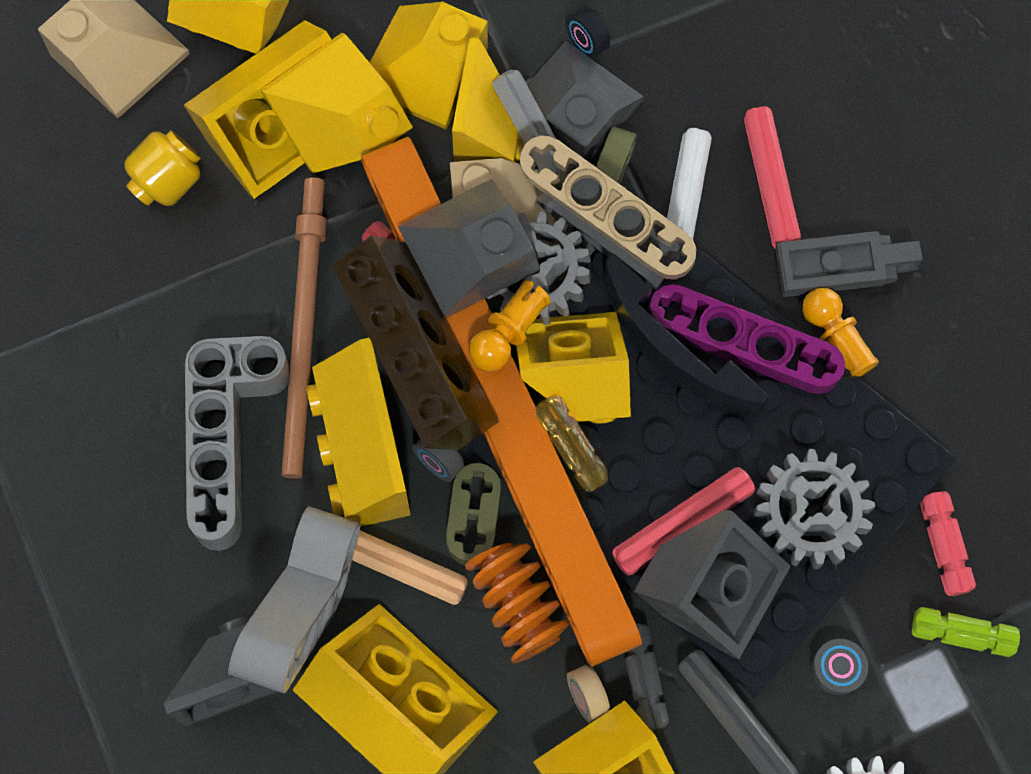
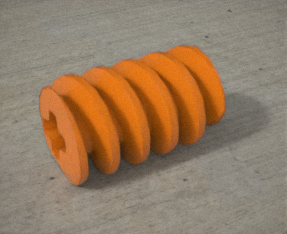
M512 543L501 544L480 553L465 564L466 570H480L472 580L475 589H490L482 599L484 607L488 609L500 608L492 618L494 627H511L501 638L504 647L521 646L511 657L512 664L525 661L552 647L560 640V634L570 625L568 620L551 622L549 618L560 606L558 600L541 602L539 598L550 587L549 582L532 583L530 577L541 567L539 562L521 563L520 559L531 548L529 543L512 545Z

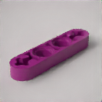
M679 285L663 286L651 298L648 313L679 342L727 361L731 360L737 365L814 394L829 392L835 388L844 374L845 361L839 349L813 336ZM671 301H677L681 304L679 312L683 315H677L673 321L666 320L664 318L665 310L659 307V305L668 307ZM700 309L704 312L700 317L697 332L689 330L693 319L688 317L694 318L696 310ZM719 317L729 320L735 327L736 334L734 338L727 342H718L712 339L706 328L709 321ZM762 337H775L784 347V356L777 361L764 360L756 351V342ZM795 347L803 350L794 370L787 368L794 355ZM818 357L827 360L826 369L833 372V374L825 372L821 379L812 376L813 367L804 362L813 364Z

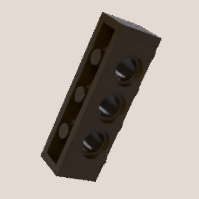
M371 235L333 264L425 449L459 450L499 422L405 242Z

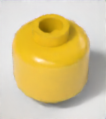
M170 130L166 135L157 131L151 132L125 160V170L131 177L126 187L147 206L154 200L161 205L173 206L199 180L200 170L196 163L201 157L174 131Z

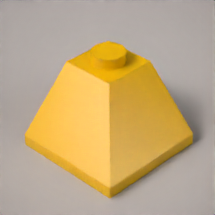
M444 2L399 6L369 63L390 86L404 112L446 130L456 111L469 37L479 38L487 51L488 21Z
M340 33L260 89L312 173L361 160V155L391 144L413 128L390 86L344 33Z
M469 37L452 128L454 162L502 158L520 164V153L525 143L493 88V81L500 75L479 38Z
M617 313L550 317V324L544 325L541 318L535 319L525 332V342L520 346L516 345L521 380L577 422L608 423L616 418L631 417L629 359Z

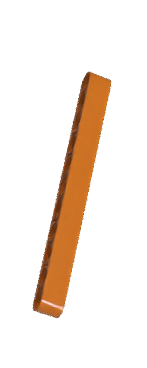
M409 137L361 155L365 172L396 241L405 242L398 226L441 205L422 161ZM483 299L445 319L499 420L497 424L484 432V436L589 665L593 667L642 645V640L631 612L523 380H521L520 373L512 356H510L503 368L494 372L479 370L470 360L468 349L472 338L480 331L492 329L488 322L492 313L486 300Z

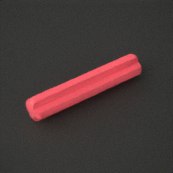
M767 106L747 110L744 123L772 246L776 249L777 243L800 240L801 235L772 110Z
M740 467L732 469L615 547L612 555L618 567L628 576L635 574L650 564L661 544L719 512L730 510L744 501L756 490L750 476Z

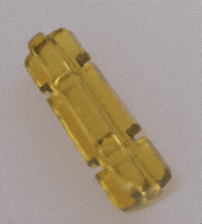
M554 395L541 401L536 406V418L543 429L550 432L549 438L569 469L576 472L575 478L582 489L589 492L603 486L608 481L607 469L599 456L593 454L594 448L574 417L568 415L570 411L562 398Z

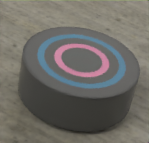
M420 438L412 446L418 460L432 474L443 481L451 482L464 467L463 458L457 450L425 449Z
M833 639L823 644L816 651L812 659L811 671L815 682L822 690L833 695H846L859 688L865 681L868 674V660L864 651L856 643L847 639Z

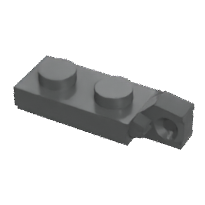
M879 231L777 243L775 249L783 297L807 295L813 289L821 287L841 291L884 286L887 283L896 282L898 279L897 273L918 270V266L923 261L919 241L891 244L890 236L879 235Z

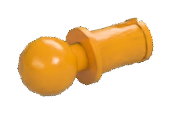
M523 281L517 292L500 313L495 312L490 315L488 322L492 329L480 331L472 338L468 355L471 362L479 370L485 372L499 371L507 364L511 356V346L509 343L520 346L525 342V332L542 310L551 302L549 295L539 285L531 293L534 282Z
M826 287L813 289L805 296L802 311L805 319L811 325L820 328L824 327L826 332L820 337V340L828 342L839 349L844 357L845 367L851 371L850 373L853 377L857 376L859 378L876 367L879 361L874 357L854 327L857 323L854 317L842 319L843 303L841 297L834 290Z

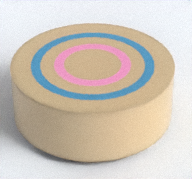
M584 665L567 673V682L574 702L588 723H592L610 711L605 689L598 675L590 666Z

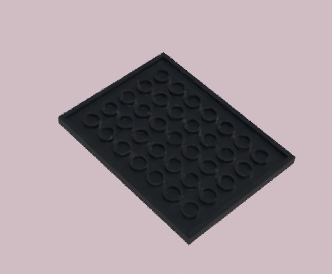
M697 246L696 259L692 269L685 276L677 279L664 278L657 289H652L649 304L645 308L648 312L651 298L658 289L674 284L800 331ZM593 247L595 251L590 255V263L582 266L590 270L591 281L588 284H577L583 290L584 299L582 302L571 299L567 301L568 316L615 312L604 282L606 261L609 258L595 247ZM681 256L677 262L682 265L686 259ZM671 301L668 307L659 305V307L665 310L664 318L668 321H673L677 315H683L679 312L681 304L677 301ZM697 309L694 318L688 317L693 319L689 330L697 332L698 323L704 311ZM557 310L550 312V317L563 316ZM714 318L706 326L709 336L718 342H727L733 339L736 334L734 325L725 318ZM619 321L629 359L631 417L616 418L608 423L577 422L524 382L614 578L695 648L703 650L717 667L753 698H756L957 458L857 376L853 377L850 373L851 371L846 367L835 388L827 393L814 394L735 364L770 397L763 411L756 418L718 408L690 394L659 371L634 344ZM762 337L756 342V351L764 360L777 361L784 356V347L775 337ZM509 343L511 346V356L520 373L516 345ZM683 344L715 375L729 362ZM795 347L794 355L787 368L794 370L803 349ZM818 357L813 364L804 362L813 367L812 376L821 379L825 372L833 374V372L826 369L827 360ZM484 433L464 446L482 464L490 466L506 484ZM815 449L818 461L825 462L830 453L834 452L837 454L836 467L842 470L851 463L856 466L854 473L850 477L854 483L865 480L869 483V487L860 496L861 500L875 502V508L870 513L862 515V518L870 521L873 526L867 535L855 533L862 542V545L855 553L843 547L845 559L840 564L835 565L829 556L825 555L824 563L819 569H813L809 556H804L798 565L794 566L791 565V550L786 548L778 554L791 567L740 659L731 657L659 614L634 592L648 565L635 574L628 576L621 571L612 555L615 547L736 467L746 471L753 481L756 490L751 496L729 511L734 512L772 549L778 541L774 535L761 537L759 531L768 520L767 518L754 516V510L757 505L767 501L756 493L761 483L774 485L767 477V473L773 465L786 471L784 460L787 455L793 453L799 462L803 463L808 450ZM815 476L804 477L808 482L826 481V479ZM841 494V511L845 515L849 516L846 499L844 495ZM824 495L818 502L815 501L813 504L808 505L805 509L806 513L800 522L804 523L810 516L813 517L815 514L820 513L823 509L822 505L828 496ZM780 496V515L786 525L789 522L788 507L781 502L783 498ZM803 536L801 538L809 542H826L821 536Z

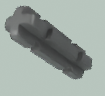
M637 623L636 626L642 640V645L627 651L628 657H626L625 663L633 700L639 703L636 714L653 731L666 727L669 723L666 704L660 701L663 690L655 653L649 651V647L652 644L649 627L647 624Z

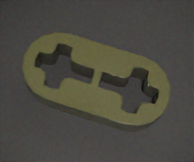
M613 126L596 168L621 184L635 147L637 134Z
M481 463L469 464L463 467L456 475L453 483L446 533L447 549L451 557L462 565H465L470 559L480 553L493 548L495 543L501 496L500 479L490 466ZM474 477L484 478V486L492 489L491 493L482 494L479 510L470 509V492L462 490L463 485H472ZM468 520L478 521L477 536L480 539L486 540L484 545L479 544L475 546L474 553H465L463 543L455 541L456 536L462 537L466 535Z

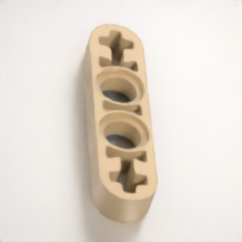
M538 136L532 138L524 145L520 153V164L524 176L531 184L657 275L665 279H677L685 276L692 269L696 259V246L687 232L559 140L551 136ZM549 150L554 151V164L565 173L570 163L577 167L567 175L560 191L553 187L560 182L558 175L547 168L541 170L539 174L534 172L536 165L532 155L535 152L545 155ZM584 178L597 181L602 189L600 199L591 206L577 204L571 195L574 184ZM634 209L643 216L645 226L638 235L625 237L615 230L614 219L620 211ZM655 224L663 229L657 233L659 241L669 247L674 245L676 241L683 245L681 255L686 261L682 265L675 261L670 263L668 267L661 263L663 253L652 243H650L646 253L638 248L649 239Z

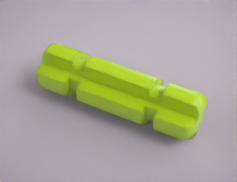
M925 607L918 608L912 620V635L917 638L933 641V638L939 637L941 643L982 652L984 649L990 648L991 654L1011 657L1016 654L1019 647L1020 630L1014 626L998 623V626L992 627L991 621L949 612L947 615L941 616L939 610Z

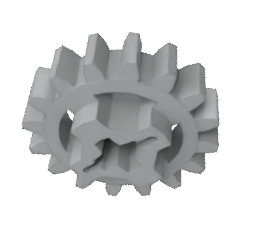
M540 211L536 222L529 223L527 216L522 212L519 213L518 220L535 249L540 272L531 274L486 297L490 306L502 302L501 311L513 297L514 293L512 292L517 291L523 281L534 282V287L531 289V293L539 285L550 297V304L539 314L543 324L548 325L550 324L551 311L557 310L566 317L569 315L567 305L569 299L577 302L583 301V290L577 284H588L591 281L590 270L582 267L590 263L588 249H579L583 243L579 231L572 232L566 236L567 223L564 218L561 217L551 226L548 225L546 212ZM540 240L551 242L555 244V246H548ZM564 280L561 286L550 294L556 283Z
M809 449L803 463H800L798 458L791 453L784 460L786 471L775 465L768 471L767 477L774 485L761 483L756 494L767 502L756 506L754 516L767 518L768 520L759 531L761 537L772 535L776 537L778 541L774 545L773 550L777 554L786 548L791 550V565L797 566L804 556H809L813 569H819L824 563L825 555H828L835 565L840 564L845 559L843 547L855 553L862 545L861 540L855 533L867 535L872 529L873 524L867 519L862 518V515L870 513L875 508V502L861 500L860 496L869 487V483L867 480L854 483L850 477L854 473L856 466L851 463L842 470L836 467L837 454L834 452L830 453L825 462L818 461L815 449ZM815 476L826 479V481L808 482L804 477ZM841 494H843L846 499L849 516L845 515L841 511ZM824 495L828 496L822 505L823 509L820 513L815 514L813 517L810 516L804 523L800 522L806 513L805 509L808 505L813 504L815 501L818 502ZM780 496L783 498L781 502L788 507L789 522L786 525L780 515ZM803 536H821L826 542H809L801 538Z

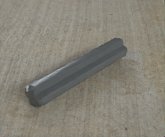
M703 650L693 651L680 662L678 666L679 671L760 774H799L795 766Z

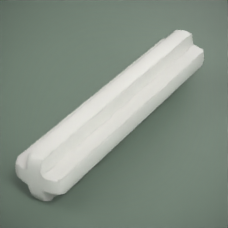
M689 128L682 136L667 219L687 232L692 239L712 139L708 131L698 128Z

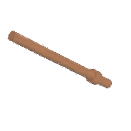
M320 178L305 179L302 215L296 218L295 238L300 241L281 473L282 477L292 479L302 478L308 409L306 386H309L319 251L320 243L326 240L327 219L322 216L325 181Z

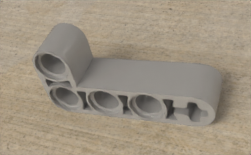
M251 336L205 339L194 344L186 355L188 527L199 542L209 550L221 551L228 549L241 536L240 397L278 394L289 383L290 366L285 351L280 343L271 337ZM273 358L278 361L276 368L269 374L257 375L252 372L253 366L260 359ZM217 360L225 363L223 371L216 377L206 378L200 375L204 365L210 361ZM221 410L226 413L225 420L217 428L207 429L201 426V421L208 412ZM220 460L227 463L226 471L220 478L209 481L201 477L202 470L209 462ZM208 498L216 499L217 509L225 520L218 522L217 531L210 532L204 524L210 523L213 520V505Z
M310 506L305 509L296 530L288 565L241 631L232 652L228 675L284 694L286 693L339 606L360 533L361 524L359 522Z

